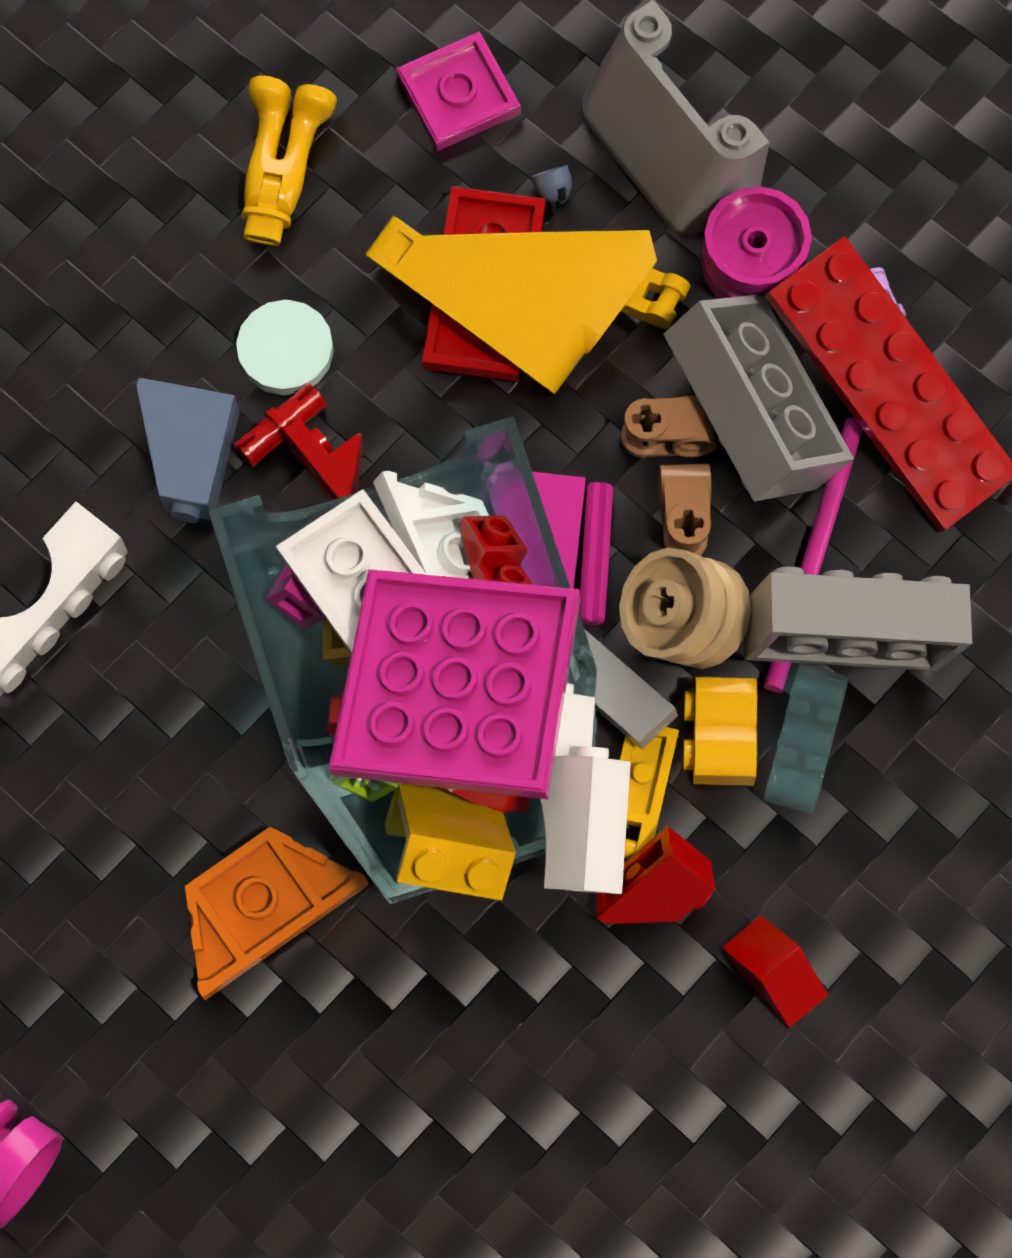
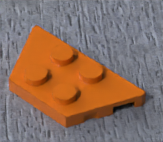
M269 827L185 885L187 907L191 920L192 946L195 952L198 974L197 985L203 999L207 1000L369 885L367 879L361 873L353 872L328 859L326 855L310 847H305L293 841L291 837Z

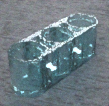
M799 663L763 797L764 802L813 815L849 676Z

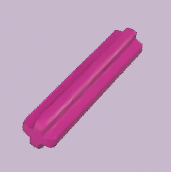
M593 482L587 486L580 586L581 600L578 617L579 622L584 625L598 626L603 625L605 622L613 487L608 483Z

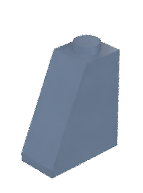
M139 378L137 391L158 493L165 512H169L172 518L187 523H197L199 518L213 521L240 414L235 395Z

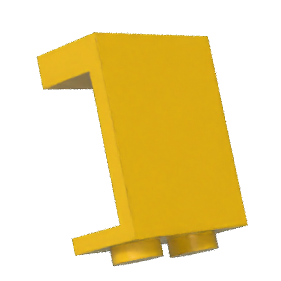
M402 783L400 787L395 789L385 822L386 834L407 838L396 875L397 882L502 901L516 854L504 813L484 805L474 804L440 787Z

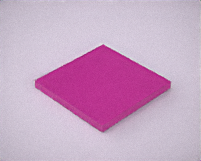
M368 569L329 765L331 774L333 776L548 800L581 600L579 589Z

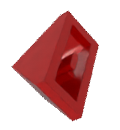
M762 915L721 948L787 1029L828 997V993L801 947Z

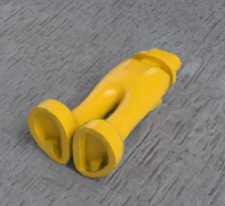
M260 75L250 79L248 87V99L258 113L259 125L245 178V207L242 210V218L246 221L243 238L255 243L278 246L281 242L283 229L291 226L290 216L296 208L303 188L307 159L318 126L328 120L333 114L337 98L330 90L317 85L306 84L296 89L293 118L291 120L286 153L283 159L278 160L276 159V154L285 118L289 111L291 90L286 83L277 78Z

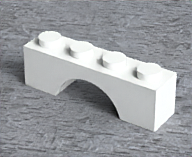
M77 502L68 509L43 537L52 562L51 578L44 594L29 609L13 616L0 617V696L4 692L10 693L18 687L26 675L25 668L37 654L44 655L55 645L59 638L61 627L71 616L73 618L80 616L90 605L93 598L92 592L104 579L109 581L114 578L125 563L126 558L124 556L128 551L122 538Z

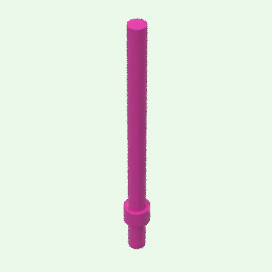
M848 418L845 420L841 436L855 458L863 429L856 419ZM853 461L826 482L800 566L804 570V574L819 575ZM771 661L763 687L775 693H782L791 663Z

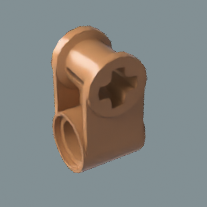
M695 395L679 398H643L630 404L625 412L624 426L621 430L620 439L625 450L635 457H699L708 455L717 448L715 429ZM643 410H646L645 415H641ZM641 424L646 425L647 432H643Z
M659 465L658 489L660 509H662L665 548L686 550L702 556L707 548L708 535L711 528L710 465ZM681 528H690V534L693 537H685L684 531Z

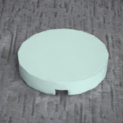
M291 300L269 302L253 311L241 325L236 342L239 363L249 381L265 392L279 395L295 394V391L300 390L307 382L312 386L319 383L329 370L334 353L330 328L322 315L305 303Z

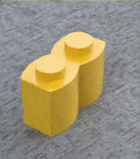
M696 677L694 691H685L684 721H694V739H684L683 770H693V784L754 786L757 767V678Z

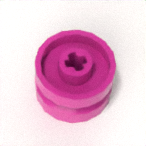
M761 186L738 189L719 201L709 214L701 254L704 281L714 296L721 299L763 294L765 297L769 291L806 265L812 235L808 217L799 204L781 191ZM766 299V301H767V303L769 304L770 308L773 309V307L771 306V304H770V303L768 302V300Z

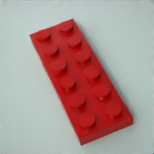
M846 236L765 295V298L939 533L947 530L1012 480L1011 459Z

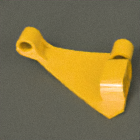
M395 216L390 219L365 254L384 270L408 285L506 357L553 394H556L584 354H588L657 262L649 230L422 236Z

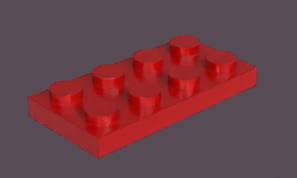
M451 186L443 235L542 232L546 199ZM432 304L422 360L423 369L519 382L520 368Z

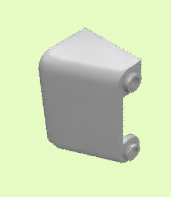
M652 0L633 12L625 21L582 98V116L586 124L668 227L677 234L695 236L705 231L709 214L722 198L738 189L761 186L770 142L752 121L740 115L726 116L708 127L662 70V64L655 57L668 47L672 38V25L668 17Z

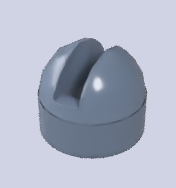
M568 165L558 166L531 176L536 192L540 198L546 199V202L556 203L558 196L562 200L566 199L572 189V178Z

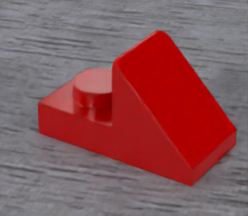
M300 418L284 428L289 449L335 506H338L357 493L364 453L361 433L356 434L333 451L322 432L317 427L309 430Z

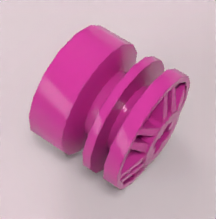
M9 1099L0 1103V1229L13 1219L32 1197L54 1164L63 1141L59 1134L33 1116L24 1119L11 1131L17 1116L18 1106Z

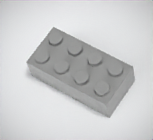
M763 294L698 301L663 334L673 351L676 362L681 366L691 384L698 403L704 408L718 434L719 442L726 449L740 475L743 486L749 492L754 502L817 490L854 460Z
M798 567L777 568L770 572L749 595L751 616L748 630L744 637V660L938 671L972 644L970 584H954L951 578L944 576L926 577L921 581L903 580L902 575L896 573H882L874 575L872 578L854 577L853 572L847 570H831L823 573V575L804 574V570Z

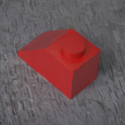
M666 826L624 863L622 894L595 893L597 918L604 924L679 922L690 911L704 906L715 891L711 860L669 826Z

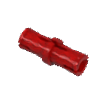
M307 382L295 395L277 409L271 407L264 413L266 418L238 441H235L233 446L241 458L253 468L273 449L277 448L284 441L287 442L284 428L298 418L305 424L320 411L324 410L327 407V403L321 394Z

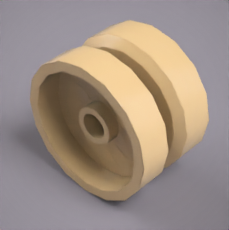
M664 548L649 553L634 566L623 585L619 604L621 627L629 643L645 656L699 669L719 665L737 651L747 633L751 616L749 590L737 571L723 562L674 548Z

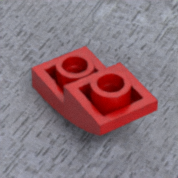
M463 516L460 522L462 541L474 579L533 585L521 567L528 549L506 516Z

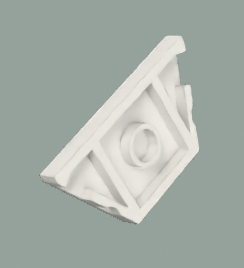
M391 471L381 472L373 483L393 530L425 573L435 576L474 579L462 541L460 522L463 516H489L483 501L464 494L454 495L442 487L426 482L420 488L397 482V473Z

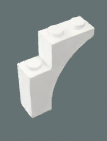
M567 683L548 800L540 799L546 837L544 888L576 892L622 894L631 762L608 759L609 749L592 747L595 697L573 694L574 685Z

